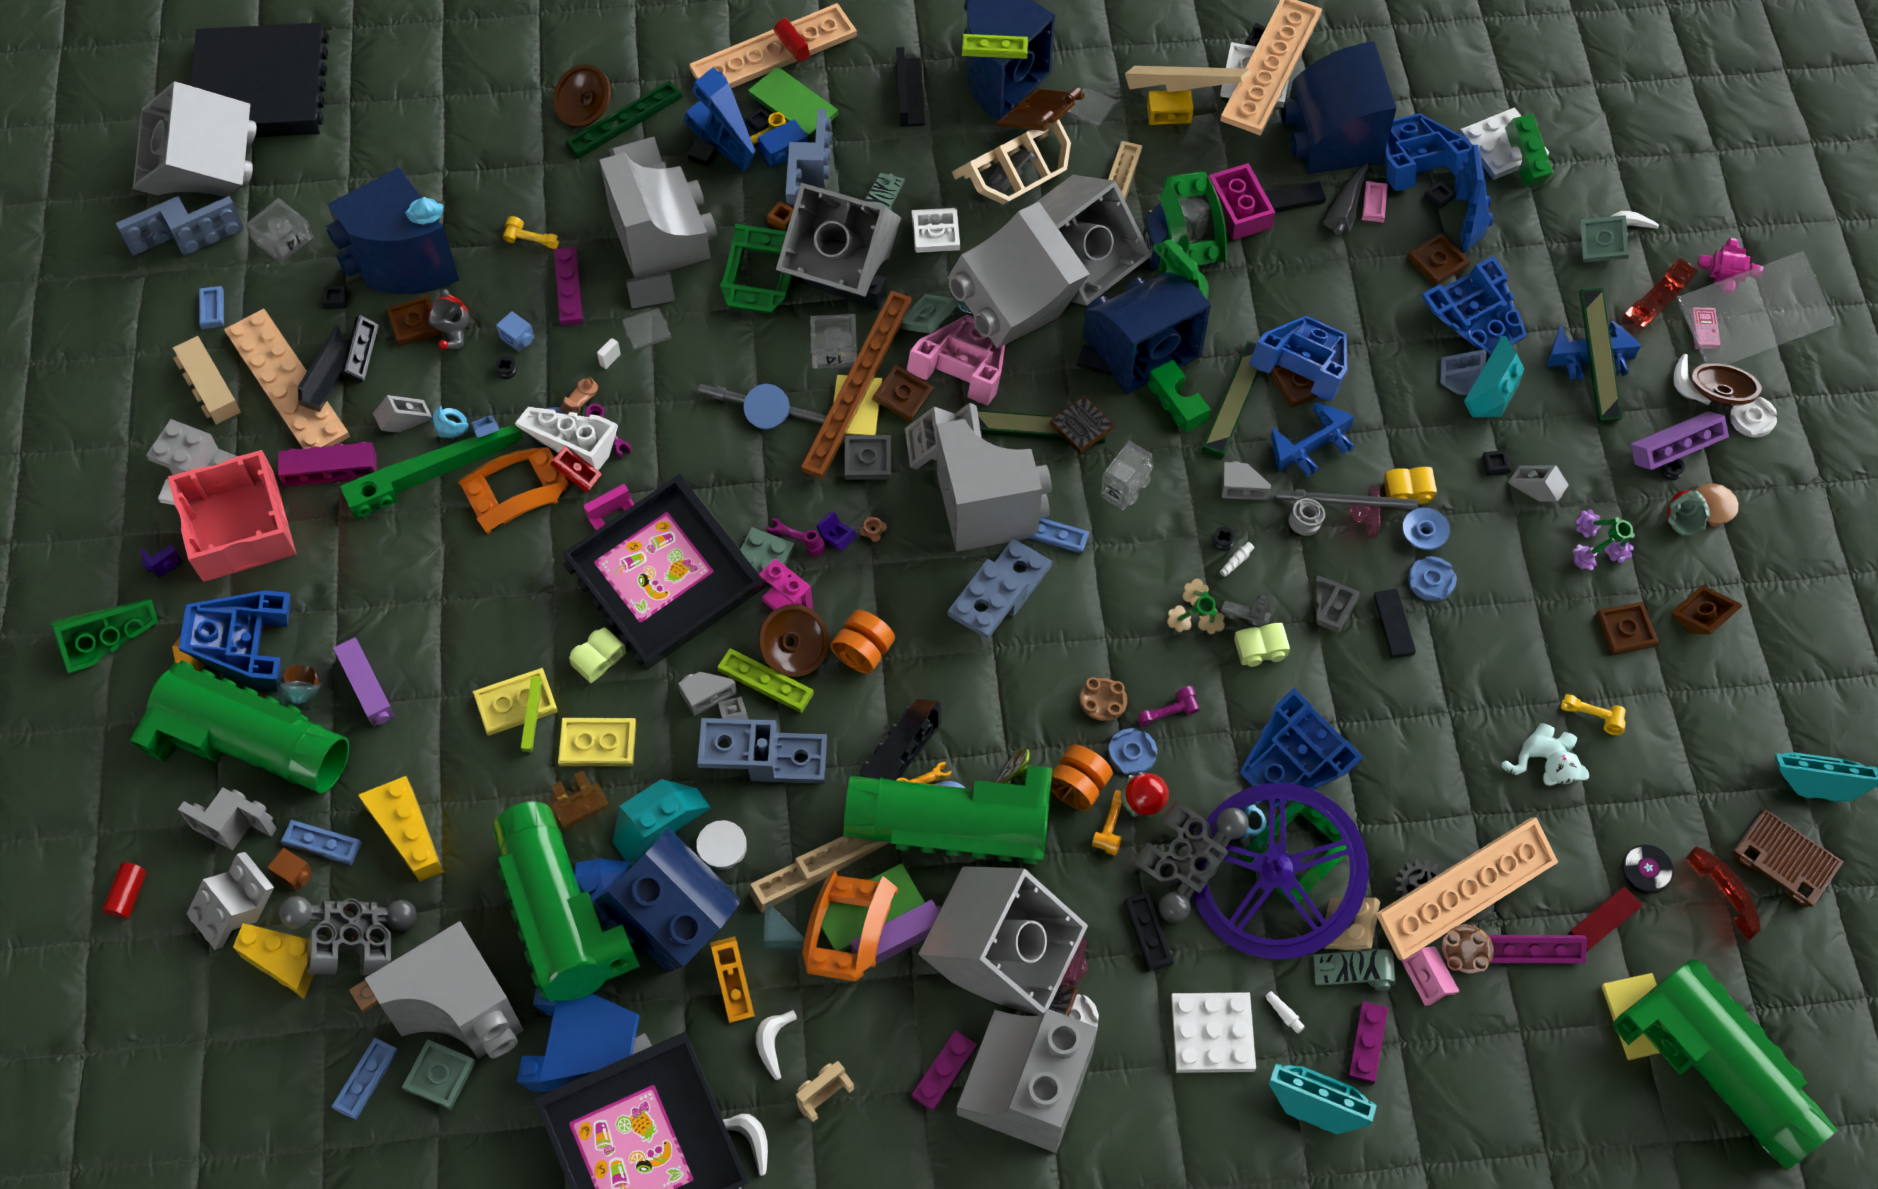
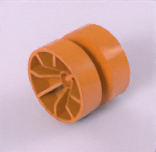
M854 610L845 622L844 629L838 632L830 647L833 653L847 666L858 672L871 674L881 661V655L885 654L895 641V635L890 627L875 615L863 610Z
M1073 744L1067 748L1061 757L1060 765H1056L1052 770L1050 791L1065 804L1078 810L1087 811L1090 810L1099 796V791L1104 789L1113 772L1109 764L1100 755L1084 746Z

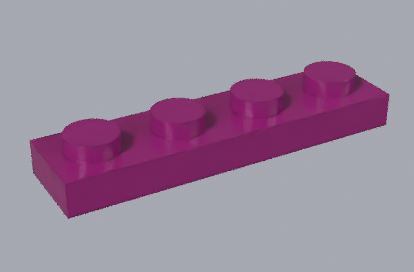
M576 247L554 249L561 326L582 324L583 315Z
M1488 935L1494 948L1493 959L1490 963H1586L1587 938L1584 935Z

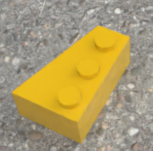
M243 923L233 946L241 958L265 974L270 975L280 984L288 987L304 999L314 975L307 973V939Z

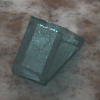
M769 903L765 910V949L802 950L804 937Z

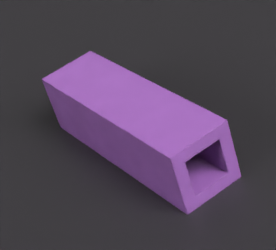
M356 637L334 647L333 649L372 727L388 722L395 715Z
M930 900L885 923L878 944L876 964L925 940L941 907H936L933 900ZM861 936L850 941L852 953L858 954Z

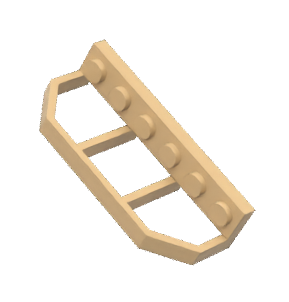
M1058 119L1055 123H1047V130H1030L952 171L955 180L962 176L965 179L970 177L978 193L1001 204H1005L1066 171L1071 142ZM1053 129L1061 145L1058 167L1053 173H1050L1033 140L1036 138L1039 141L1049 136L1047 131ZM1021 145L1028 152L1032 151L1036 156L1033 163L1041 177L1040 180L1027 187H1024L1009 156L1020 151L1019 146ZM993 160L995 164L1000 161L1016 193L1007 196L986 186L977 168L981 172L992 166L990 161Z

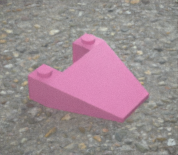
M967 314L921 338L910 350L907 371L918 378L927 380L934 370L937 369L969 382L970 386L967 397L988 406L997 394L1005 345L997 349L989 337H983L977 331L974 317Z

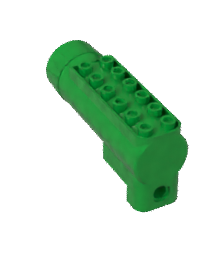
M182 660L180 663L174 662L170 670L164 672L155 682L147 700L146 712L129 739V742L140 751L163 762L167 759L174 745L216 763L221 754L225 753L280 776L292 784H299L321 794L329 791L338 781L349 755V741L346 737L329 731L319 724L308 722V718L300 714V709L289 704L286 707L281 706L278 700L267 695L265 698L257 696L258 693L251 688L244 687V689L236 687V683L229 679L223 678L222 681L218 680L213 673L204 669L201 672L194 670L193 665Z
M1027 765L1024 785L975 780L974 789L896 781L882 777L877 779L850 776L843 836L873 840V842H891V844H896V849L911 851L912 846L921 847V852L937 853V849H946V855L962 856V851L972 852L973 858L987 859V854L997 855V860L1012 862L1013 857L1022 858V863L1038 864V859L1043 860L1053 768Z
M524 802L503 811L494 821L492 828L499 849L498 859L501 868L497 869L501 882L505 884L506 889H504V893L508 903L512 906L510 911L515 924H518L519 927L517 933L522 945L525 946L526 951L524 954L526 960L533 970L531 976L536 988L540 991L543 1001L548 999L551 1004L558 1000L572 1001L586 997L599 989L606 980L640 967L637 955L623 924L605 931L589 892H580L564 846L562 833L558 829L551 808L541 802Z
M1691 959L1677 968L1646 995L1622 1012L1613 1022L1616 1032L1628 1046L1644 1034L1680 1076L1694 1066L1752 1132L1760 1145L1785 1171L1804 1159L1838 1130L1816 1102L1801 1089L1808 1082L1804 1079L1800 1069L1792 1066L1785 1058L1781 1048L1773 1044L1765 1036L1763 1028L1747 1016L1744 1007L1729 996L1725 986L1711 976L1707 966L1701 961Z

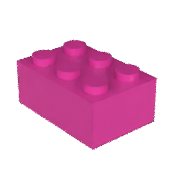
M1249 163L1209 175V179L1215 187L1220 200L1226 230L1232 240L1272 228L1275 211Z

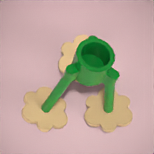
M1194 579L1191 583H1186L1184 586L1186 591L1182 597L1184 601L1190 602L1193 608L1185 612L1184 607L1178 605L1174 609L1169 610L1168 626L1175 628L1178 633L1183 630H1189L1191 628V621L1189 619L1191 615L1196 613L1201 619L1198 623L1201 630H1207L1209 634H1214L1215 631H1222L1225 627L1223 622L1224 615L1218 613L1215 608L1214 599L1208 596V586L1203 585L1200 579Z

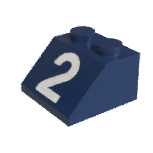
M1160 204L1153 211L1150 210L1144 220L1146 227L1143 235L1144 241L1152 255L1147 259L1152 271H1155L1160 265V256L1153 250V246L1169 240L1167 221L1163 207Z

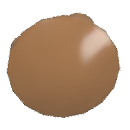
M1711 483L1704 484L1696 489L1708 503L1711 518L1707 522L1711 526L1719 527L1722 523L1732 520L1737 514L1739 505L1737 498L1728 488Z
M1089 678L1080 692V705L1091 718L1100 721H1110L1118 718L1127 706L1125 686L1119 681L1107 678Z
M1466 924L1455 926L1446 933L1442 942V952L1447 961V966L1453 971L1459 970L1469 974L1485 971L1493 959L1494 948L1491 939L1476 926Z

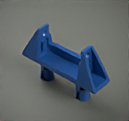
M1611 321L1609 329L1616 376L1620 372L1623 377L1629 373L1625 360L1635 359L1641 345L1615 321ZM1561 325L1556 334L1547 367L1567 365L1570 380L1573 381L1576 375L1579 381L1585 376L1581 364L1589 363L1586 339L1569 342L1567 335L1564 334L1563 325Z
M1316 402L1314 403L1313 412L1319 416L1320 422L1325 428L1317 430L1294 445L1284 435H1280L1275 427L1272 428L1271 441L1277 471L1280 472L1296 463L1305 473V476L1309 477L1310 472L1316 473L1318 466L1307 455L1328 442H1333L1343 455H1346L1347 450L1351 452L1355 445L1343 433L1351 429L1354 416Z

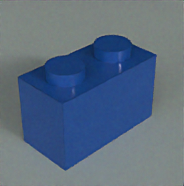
M795 119L758 137L759 151L772 168L788 160L789 142L808 143V136Z

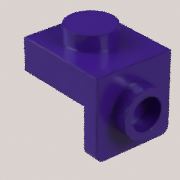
M830 512L816 525L823 541L839 551L843 550L858 537L855 530L841 523L834 512Z
M171 544L151 558L144 549L140 551L143 560L140 561L148 573L153 571L158 578L168 571L174 570L183 562Z

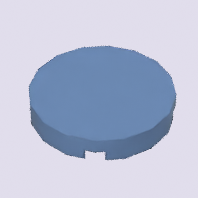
M758 385L751 389L745 397V416L757 428L764 430L777 428L788 417L790 409L789 400L783 390L775 385Z
M1430 556L1422 560L1419 559L1413 564L1409 571L1408 582L1415 595L1423 600L1434 602L1444 600L1450 596L1456 586L1457 577L1456 573L1454 574L1452 570L1453 567L1441 558Z
M1129 728L1119 731L1112 737L1107 755L1110 764L1116 771L1123 775L1136 776L1139 772L1146 773L1152 768L1156 761L1157 748L1155 741L1148 733Z

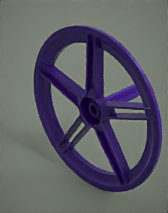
M1290 783L1262 784L1234 794L1221 803L1206 819L1210 824L1213 839L1218 832V816L1223 810L1227 808L1243 810L1251 805L1270 801L1268 852L1265 851L1264 855L1227 845L1225 847L1226 850L1253 857L1254 860L1250 864L1227 855L1223 859L1259 872L1260 878L1230 921L1217 908L1211 896L1208 882L1200 894L1196 891L1193 893V898L1208 926L1223 941L1235 949L1266 959L1298 958L1312 954L1331 944L1344 933L1356 918L1367 891L1369 878L1367 852L1360 832L1352 819L1338 804L1327 796L1301 785ZM1275 800H1280L1281 844H1274ZM1285 801L1297 802L1321 813L1334 825L1343 840L1296 854H1288L1286 852ZM1203 826L1200 828L1197 836L1202 833ZM1344 845L1347 848L1305 864L1301 860L1303 857ZM1348 855L1350 875L1345 896L1335 913L1325 921L1295 878V874ZM1203 860L1199 864V871L1207 868L1208 860ZM1281 888L1313 931L1296 938L1271 940L1250 935L1242 931V929L1273 889ZM1295 888L1299 891L1322 925L1320 927L1315 925L1290 891ZM1258 889L1264 890L1265 892L1238 927L1234 926V923Z

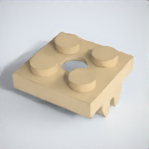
M1343 898L1329 899L1325 921L1335 913ZM1364 898L1355 918V923L1324 948L1338 949L1341 952L1371 949L1377 922L1376 913L1379 911L1380 901L1377 898Z
M839 1061L833 1065L829 1063L819 1071V1076L812 1082L810 1080L804 1082L797 1090L798 1109L812 1122L818 1119L815 1109L839 1089L844 1087L849 1093L855 1089L853 1082L847 1076L845 1068Z

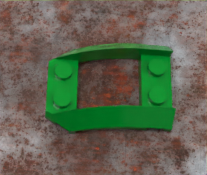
M1198 171L1167 176L1163 182L1164 189L1161 195L1158 196V201H1161L1165 213L1169 240H1173L1177 245L1181 246L1190 259L1196 262L1197 266L1219 261L1226 262L1227 239L1224 215L1215 187L1206 172ZM1206 194L1212 212L1215 238L1189 243L1186 221L1179 199Z
M735 224L734 238L731 244L727 267L723 280L720 283V288L728 307L771 314L786 298L792 275L781 272L776 291L736 284L745 249L780 254L787 231Z
M1165 240L1153 246V250L1160 256L1158 274L1165 272L1178 274L1193 284L1206 299L1208 298L1209 286L1205 276L1199 272L1196 262L1190 259L1181 246L1177 245L1173 240Z
M1293 802L1285 809L1286 826L1300 814L1332 843L1343 840L1334 825L1316 810L1297 802ZM1280 814L1274 819V838L1281 832ZM1269 825L1245 850L1264 855L1265 851L1268 852ZM1344 845L1341 847L1331 849L1323 857L1337 853L1347 848ZM1243 854L1239 855L1243 861L1250 864L1253 863V857ZM1346 856L1314 866L1302 878L1296 873L1295 878L1306 894H1308ZM1274 888L1293 905L1281 888ZM1295 888L1290 892L1300 903L1303 897Z

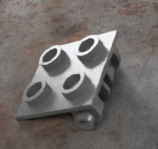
M1259 595L1255 598L1252 608L1224 601L1221 612H1224L1228 618L1238 620L1239 617L1249 619L1248 622L1256 626L1268 625L1271 613L1266 612L1269 600L1264 595Z

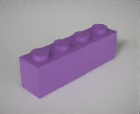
M1707 411L1631 443L1635 465L1652 470L1728 438L1725 416Z

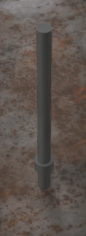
M700 384L698 388V393L714 396L715 399L721 401L726 399L744 404L745 397L747 396L728 391L727 388L721 386L716 388ZM791 406L788 414L821 424L824 423L827 415Z
M1296 489L1295 491L1277 490L1276 494L1277 500L1295 501V503L1300 499L1309 498L1321 503L1418 509L1417 499L1311 493L1301 489Z

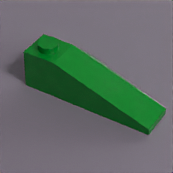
M146 599L71 616L51 622L50 625L67 673H71L95 665L110 652L113 653L119 646L156 624L158 619L152 599Z

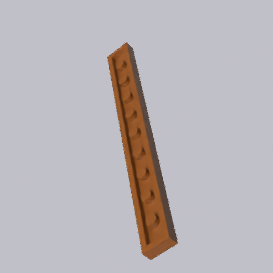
M894 291L890 292L801 466V472L820 479L824 478L912 304V297Z

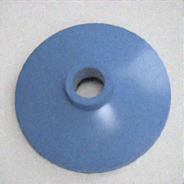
M1415 509L1405 517L1402 528L1405 538L1413 546L1420 549H1437L1445 544L1450 534V526L1447 519L1434 509Z

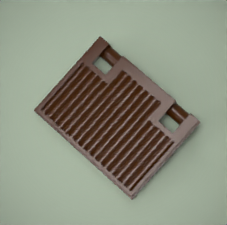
M1075 87L1070 92L1037 89L1001 118L996 125L1045 131L1048 129L1047 123H1055L1075 106L1074 99L1082 100L1085 94L1081 92L1079 87Z
M1766 808L1763 809L1733 851L1737 862L1750 871L1758 870L1787 890L1789 898L1806 908L1808 906L1814 907L1844 862ZM1748 847L1759 854L1755 861L1744 854ZM1801 884L1812 891L1808 897L1797 891Z

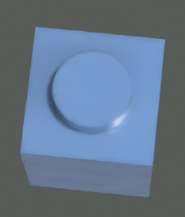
M513 311L496 325L499 337L518 352L530 345L535 338L532 326Z

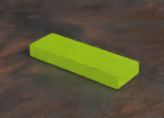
M963 34L962 56L1027 59L1028 37Z
M531 675L521 743L522 752L531 753L533 751L542 689V679L540 676Z

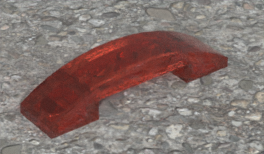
M1680 257L1666 271L1665 276L1641 300L1638 299L1624 316L1640 328H1644L1680 294L1696 275L1698 269Z
M1698 846L1693 848L1686 859L1701 878L1708 874L1711 875L1739 913L1733 919L1734 923L1746 939L1751 941L1761 931L1756 907L1747 889L1736 874L1720 859Z

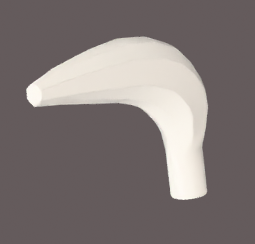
M1619 211L1610 216L1626 215L1627 226L1658 229L1659 226L1656 222L1636 212Z
M1683 354L1674 370L1673 381L1675 388L1683 397L1709 405L1711 401L1702 396L1693 386L1688 374V355Z
M794 1010L782 1015L767 1017L760 1023L756 1032V1045L759 1055L775 1080L781 1079L775 1051V1037L780 1028L797 1020Z
M739 1114L729 1119H723L727 1130L738 1131L747 1138L759 1176L765 1175L768 1147L765 1130L761 1123L750 1114Z

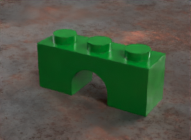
M1534 114L1513 118L1505 127V131L1511 148L1518 146L1521 151L1522 162L1518 168L1524 186L1543 183L1554 172Z
M1174 360L1150 371L1148 386L1153 394L1156 393L1163 408L1171 413L1175 424L1187 433L1207 423L1211 409L1199 393L1190 397H1183L1177 393L1184 388L1185 375Z

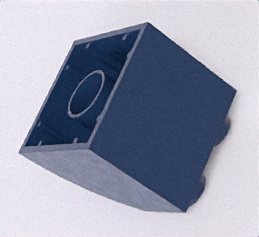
M965 0L964 9L967 11V26L964 34L1028 37L1027 59L966 56V76L971 93L981 108L997 121L1014 109L1052 71L1055 14L1033 0Z
M1375 41L1343 48L1308 66L1293 79L1290 96L1285 99L1283 108L1280 107L1283 124H1292L1294 132L1290 135L1292 155L1294 158L1302 157L1307 174L1362 167L1365 163H1368L1369 166L1382 164L1397 110Z
M400 167L328 203L334 222L325 226V229L335 247L341 250L336 253V257L346 275L350 277L359 273L369 288L393 294H417L446 287L459 281V276L444 227L438 219L433 223L424 225L413 223L408 219L405 211L410 208V204L413 201L422 197Z
M1165 272L1147 281L1145 278H1137L1125 287L1123 293L1111 299H1108L1106 296L1098 297L1087 306L1083 337L1090 347H1094L1113 372L1112 376L1127 395L1148 384L1150 371L1172 360L1180 368L1202 357L1211 304L1193 284L1178 274ZM1135 359L1148 363L1144 374L1136 365ZM1133 369H1135L1142 381L1135 380Z
M666 827L594 901L619 926L623 924L626 933L668 973L684 967L725 924L738 907L741 899L669 827Z

